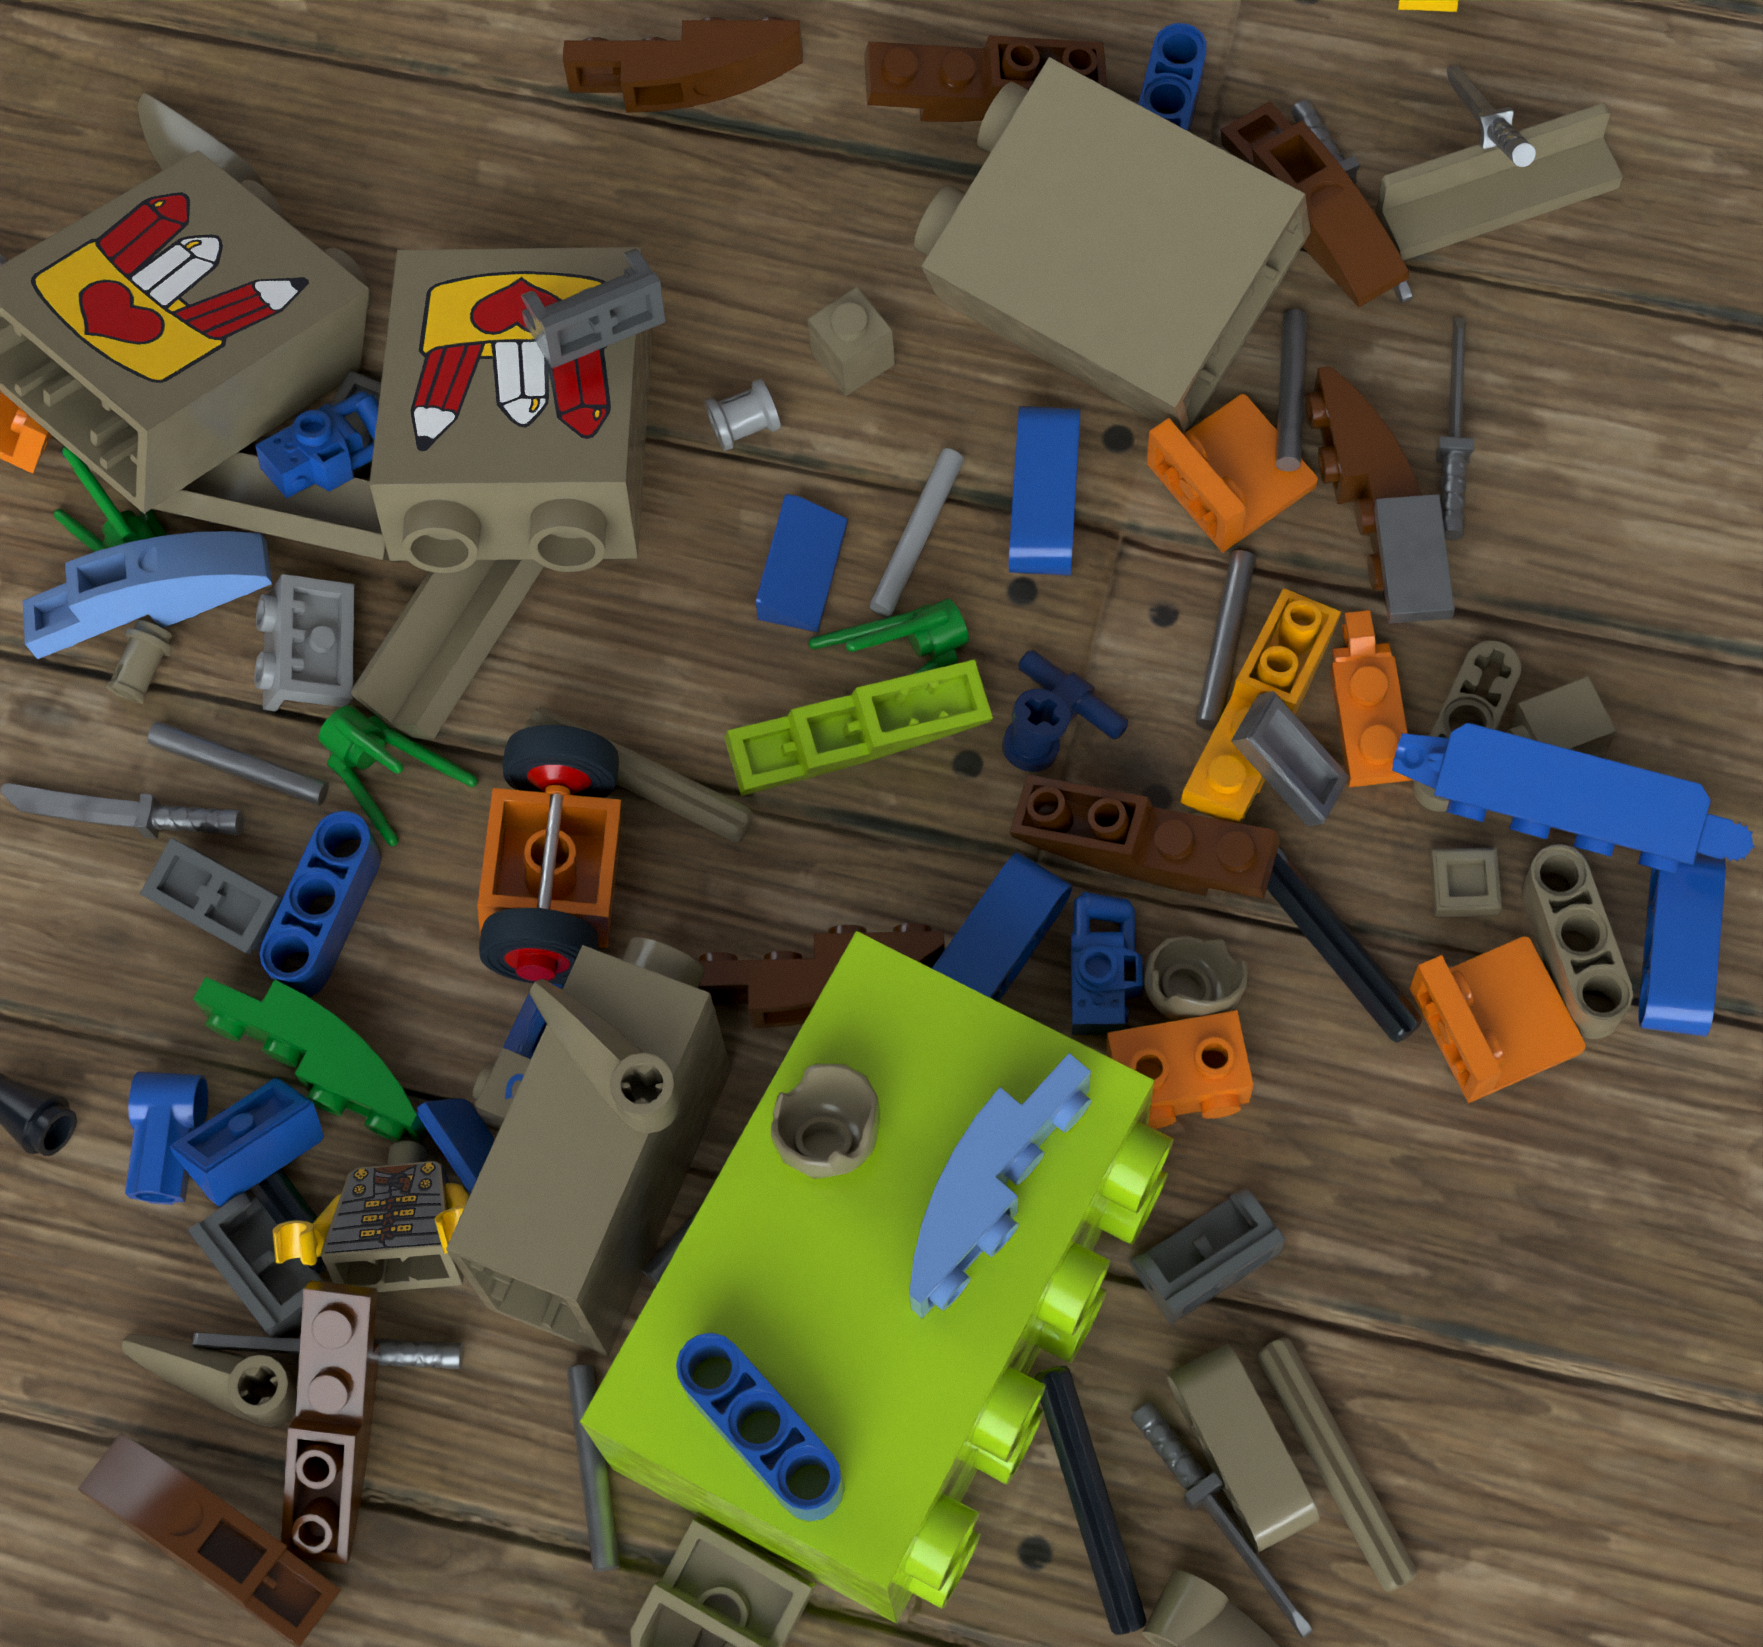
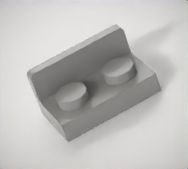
M281 574L269 593L260 596L256 611L257 631L264 632V652L261 651L256 660L254 683L257 689H263V710L277 711L284 700L336 707L348 705L353 699L351 691L353 689L354 584Z

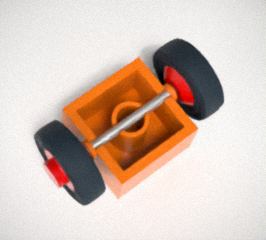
M539 725L521 729L511 735L507 741L502 766L503 776L508 785L515 790L492 789L477 904L480 931L479 955L480 960L487 968L504 977L528 983L545 979L552 984H565L582 945L597 951L599 947L608 948L621 837V800L605 797L610 795L616 786L619 756L617 749L610 741L591 731L564 725Z

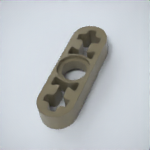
M1484 641L1470 649L1430 736L1450 738L1452 731L1449 727V719L1459 712L1473 713L1481 719L1484 727L1497 730L1521 674L1520 659L1510 646L1499 641ZM1489 662H1493L1501 666L1499 670L1500 677H1496L1493 680L1487 697L1484 699L1475 695L1482 676L1481 669H1485ZM1412 779L1413 794L1422 806L1432 811L1446 812L1449 800L1435 796L1434 788Z

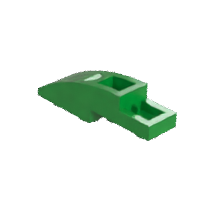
M205 976L193 1000L206 1015L205 1025L209 1029L236 1042H240L243 1034L264 1043L261 1050L266 1055L287 1066L296 1068L299 1061L302 1060L295 1075L309 1092L306 1098L313 1102L316 1107L336 1116H342L345 1109L367 1118L364 1123L367 1129L387 1140L399 1142L402 1135H405L422 1143L428 1131L416 1114L417 1111L402 1086L372 1048L336 1015L306 995L275 979L261 1002Z

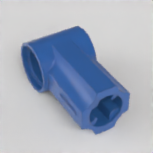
M138 1071L134 1075L129 1093V1121L132 1129H134L125 1194L130 1199L141 1200L151 1204L173 1205L174 1203L185 1202L189 1174L172 1154L170 1146L205 1123L208 1110L207 1080L204 1075Z

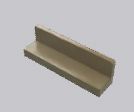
M1601 103L1518 131L1536 151L1534 161L1526 167L1515 165L1497 146L1483 149L1478 144L1385 175L1381 180L1375 214L1394 243L1402 260L1404 261L1619 189L1623 175L1604 139L1611 115L1605 103Z
M237 452L152 508L389 561L369 485L370 481L354 478L330 492L313 484L286 499L260 469L258 456Z
M534 559L476 560L473 565L459 572L435 573L429 571L351 691L352 696L405 737L434 740L544 566Z

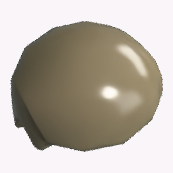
M1188 935L1167 938L1149 955L1146 962L1145 990L1150 1002L1157 1011L1171 1021L1229 1012L1237 1007L1246 989L1249 966L1246 960H1241L1238 963L1235 962L1228 953L1225 941L1222 939L1202 941L1199 938Z
M814 1064L808 1066L797 1087L788 1093L780 1092L777 1097L773 1111L774 1120L771 1123L773 1144L785 1164L813 1179L847 1174L858 1168L872 1154L876 1146L880 1123L878 1096L867 1076L845 1064Z

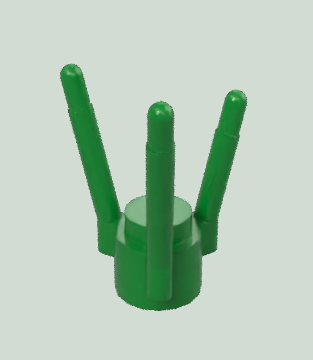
M63 447V455L108 519L102 527V533L105 538L101 541L64 510L56 509L53 513L54 518L93 552L128 542L168 535L158 522L153 509L146 513L139 510L141 516H135L130 510L119 512L89 467L68 448Z
M946 598L933 605L927 604L908 613L813 637L809 640L808 645L811 649H820L846 643V649L849 652H855L907 636L918 657L929 654L932 658L914 673L916 674L958 663V657L954 649L968 644L969 636L958 607L950 598Z
M345 705L333 712L324 722L318 735L321 745L332 753L327 761V766L343 779L374 827L380 832L386 843L392 847L398 844V836L353 770L355 766L360 770L367 769L378 761L393 773H401L404 770L403 764L385 749V742L469 787H475L478 784V778L475 775L392 730L378 717H365L353 705Z

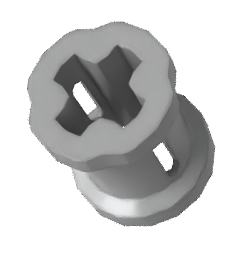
M761 378L752 381L751 389L721 401H717L713 397L704 400L710 424L723 451L732 449L734 441L767 428L771 432L781 429L776 407Z

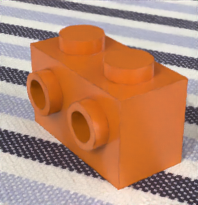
M1238 1010L1107 1033V1057L1155 1080L1148 1126L1154 1129L1175 1123V1116L1201 1112L1202 1117L1206 1119L1230 1116L1241 1110V1104L1250 1102L1254 1085Z

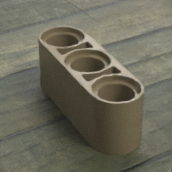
M1563 844L1550 845L1540 850L1531 863L1522 886L1523 901L1548 973L1581 1036L1589 1039L1604 1038L1616 1030L1627 1013L1633 998L1632 984L1586 859L1573 847ZM1545 873L1559 874L1567 880L1570 890L1566 892L1552 891L1543 884L1540 875ZM1571 931L1581 933L1589 940L1592 949L1587 952L1571 950L1565 945L1561 934ZM1587 991L1603 993L1611 1001L1613 1010L1607 1013L1593 1011L1583 1000V993Z
M1225 1344L1166 1373L1169 1386L1209 1466L1223 1482L1221 1489L1246 1537L1257 1552L1320 1522L1317 1508L1242 1363L1229 1344Z

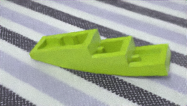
M974 659L857 687L851 695L794 708L785 717L727 730L724 739L741 796L834 772L930 743L991 722L993 717Z

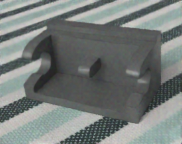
M636 248L624 253V257L630 267L624 269V275L593 288L590 287L582 290L578 294L544 307L533 290L521 295L527 309L522 311L524 323L552 369L666 322L660 280L656 273L652 272Z
M170 838L140 892V895L250 955L253 949L260 951L265 935L283 899V896L196 848L173 838Z
M1245 1188L1242 1191H1237L1229 1199L1144 1254L1136 1256L1130 1260L1129 1265L1169 1324L1172 1325L1280 1255L1285 1237L1273 1224L1254 1195Z
M241 1193L221 1206L204 1221L196 1223L187 1231L266 1333L274 1338H289L301 1328L303 1289L311 1280L324 1281L315 1270L310 1269L308 1265L302 1264L300 1258L286 1260L283 1264L275 1262L272 1230L277 1224L256 1196L250 1200L245 1193Z

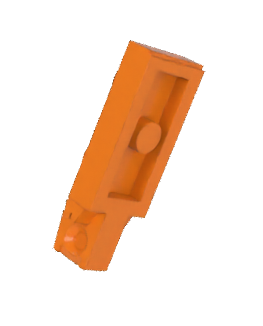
M1370 610L1345 613V624L1342 625L1345 647L1333 649V663L1330 676L1345 770L1349 775L1348 786L1359 787L1412 781L1411 778L1392 770L1402 733L1408 734L1395 656L1391 655L1389 643L1375 644V633Z

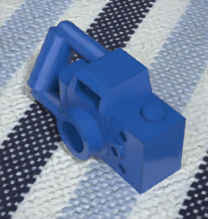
M360 391L335 405L325 404L318 410H309L297 416L293 425L256 444L260 469L286 499L313 484L330 492L354 479L352 471L372 461L374 442L363 447L361 435L345 417L356 411L375 441L379 407L377 398L374 394L369 395L365 391Z
M1083 892L1073 902L1074 932H1071L1072 1035H1107L1108 1032L1124 1030L1125 1023H1128V1006H1125V1000L1142 995L1143 965L1142 956L1136 953L1135 909L1128 899ZM1090 919L1118 923L1120 932H1090ZM1124 968H1135V982L1124 981Z

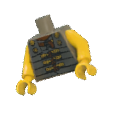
M412 1141L396 1142L388 1150L386 1165L360 1167L351 1171L347 1176L342 1193L336 1195L313 1223L298 1220L284 1222L275 1226L272 1230L275 1262L283 1264L286 1260L300 1258L302 1264L312 1266L316 1264L317 1258L321 1256L333 1283L377 1288V1292L463 1285L464 1275L447 1252L446 1247L470 1195L464 1186L449 1182L442 1164L436 1161H427V1150L422 1145Z

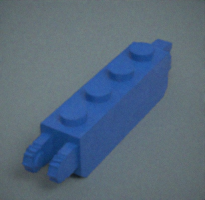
M1466 723L1452 731L1450 738L1402 733L1394 757L1392 770L1434 788L1435 796L1449 800L1446 809L1447 813L1484 822L1487 810L1512 817L1510 830L1543 839H1548L1550 828L1576 834L1573 847L1612 857L1615 845L1641 852L1638 864L1661 871L1677 874L1680 862L1694 866L1697 853L1721 860L1728 858L1729 862L1731 860L1738 862L1739 859L1745 860L1751 849L1755 848L1752 844L1753 839L1751 836L1753 831H1749L1747 825L1742 826L1741 822L1734 824L1733 820L1708 814L1711 800L1703 786L1699 783L1479 725Z

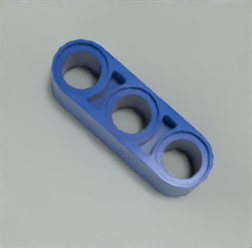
M1174 23L1165 26L1158 32L1153 43L1138 105L1189 132L1191 131L1202 86L1207 44L1203 33L1196 27L1186 23ZM1172 60H1181V61H1184V62H1187V63H1185V64H1175V63H1172V62H1170V61H1172ZM1161 109H1167L1175 113L1162 114L1157 111Z
M1019 406L1010 531L1009 573L1071 576L1080 409Z
M334 812L319 822L265 935L259 953L261 964L272 981L275 979L307 997H312L320 992L327 983L381 862L380 848L368 825L362 817L353 812ZM351 839L361 841L360 847L351 856L345 858L334 857L336 848L344 841ZM325 895L335 897L334 904L325 913L319 915L307 914L309 906L318 897ZM298 952L309 953L308 961L301 969L292 973L281 972L282 965L287 957Z
M1014 853L1002 867L932 969L1000 1002L1058 918L1069 899L1073 886L1021 853Z
M1697 853L1694 866L1680 862L1677 874L1652 868L1638 1009L1639 1028L1702 1037L1708 1036L1713 1020L1726 876L1725 858L1721 860Z
M715 1333L700 1334L687 1341L679 1352L676 1368L678 1379L691 1403L789 1513L798 1519L806 1521L821 1520L832 1514L841 1503L844 1493L842 1473L832 1452L732 1341L723 1335ZM710 1357H720L730 1362L732 1365L730 1377L718 1388L705 1389L694 1383L695 1369L703 1360ZM756 1411H769L780 1418L781 1423L778 1433L766 1443L754 1444L741 1437L743 1422ZM807 1465L822 1467L830 1476L828 1487L822 1495L815 1499L804 1500L797 1498L790 1492L789 1483L796 1470Z

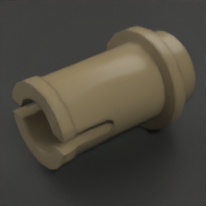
M138 620L134 629L127 628L124 636L129 641L106 688L121 698L143 704L147 689L162 657L170 656L173 648L168 645L172 638L171 633L153 623Z

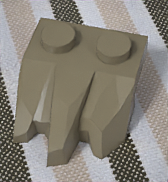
M697 1517L692 1520L661 1581L654 1584L630 1630L631 1647H785L817 1584L706 1520Z

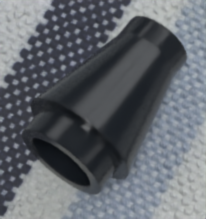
M0 1073V1124L28 1154L40 1153L43 1156H51L59 1152L72 1137L77 1124L76 1114L70 1110L67 1099L14 1081Z

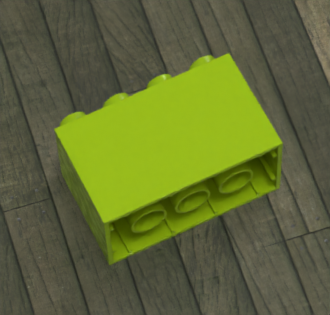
M856 931L582 1416L580 1423L614 1471L890 1621L898 1623L912 1594L943 1609L961 1580L981 1536V1533L973 1530L978 1520L979 1512L961 1503L977 1470L1006 1485L1013 1478L1034 1439L1044 1415V1411L1038 1405L1046 1385L1028 1376L1040 1350L1043 1349L1069 1364L1074 1360L1100 1311L1107 1290L1101 1288V1284L1108 1271L1110 1260L1093 1252L1101 1233L1105 1231L1133 1245L1145 1226L1163 1189L1168 1173L1163 1171L1162 1168L1169 1155L1174 1138L1148 1126L1155 1080ZM1070 1053L1091 1071L1090 1090L1086 1094L1092 1100L1090 1106L1070 1130L1064 1133L1056 1127L1039 1146L1045 1152L1042 1160L1022 1183L1016 1185L1009 1179L1005 1184L1018 1196V1213L1013 1219L1019 1226L1010 1240L993 1257H990L983 1251L965 1271L971 1277V1280L960 1296L944 1311L934 1305L922 1319L911 1309L909 1293L913 1259L923 1218L935 1186L953 1150L976 1115L999 1087L1022 1105ZM814 1064H845L867 1076L878 1096L880 1123L876 1146L867 1160L852 1172L828 1178L813 1179L785 1164L777 1152L771 1138V1123L774 1120L773 1111L780 1092L788 1093L797 1087L808 1066ZM706 1333L723 1335L732 1341L832 1452L839 1464L844 1484L841 1503L832 1514L821 1520L806 1521L798 1519L789 1513L691 1403L678 1379L676 1368L679 1352L687 1341L697 1335ZM707 1358L696 1367L693 1381L701 1388H718L730 1377L732 1365L724 1358ZM756 1411L743 1422L741 1437L754 1444L766 1443L778 1433L781 1423L780 1418L769 1411ZM803 1466L792 1475L789 1490L797 1498L804 1500L815 1499L827 1489L830 1476L820 1466Z

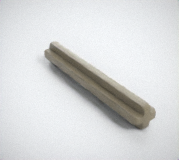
M543 707L536 708L525 725V728L539 725H564L591 731ZM607 739L618 751L619 770L617 785L733 842H739L745 836L753 819L750 808Z
M1285 1337L1267 1344L1259 1351L1258 1361L1379 1583L1387 1592L1394 1591L1410 1583L1417 1576V1568L1292 1341Z

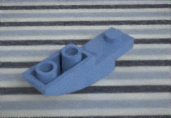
M235 531L193 532L128 542L65 563L66 583L22 601L25 645L37 659H40L118 626L128 624L148 614L159 627L165 628L241 596L248 595L272 584L267 540L262 533Z
M1070 1053L1022 1105L999 1087L976 1115L953 1150L935 1186L923 1218L913 1259L909 1293L911 1309L922 1319L934 1305L944 1311L960 1296L971 1280V1277L965 1271L983 1251L990 1257H993L1010 1240L1019 1226L1013 1219L1018 1213V1196L1005 1184L1009 1179L1016 1185L1022 1183L1042 1160L1045 1152L1039 1146L1056 1127L1064 1133L1070 1130L1090 1106L1092 1100L1086 1094L1090 1090L1091 1071Z

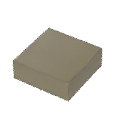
M1497 848L1432 849L1430 868L1434 918L1499 916L1502 904Z

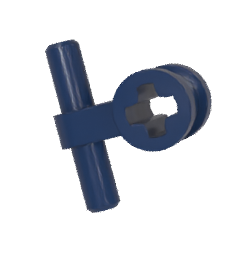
M1029 650L1023 655L1018 664L1019 670L1044 689L1025 691L1015 702L1012 711L1013 723L1006 729L1002 740L1003 754L1013 766L1028 772H1038L1049 768L1055 762L1060 748L1059 738L1064 735L1069 722L1077 714L1113 740L1120 738L1126 731L1128 719L1094 695L1095 687L1077 673L1072 672L1067 675L1035 650Z

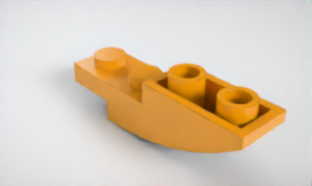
M1282 589L1236 679L1233 694L1184 787L1180 803L1214 818L1242 824L1256 794L1260 793L1266 780L1234 746L1231 740L1258 694L1274 691L1293 714L1297 716L1339 621L1341 611L1288 589Z

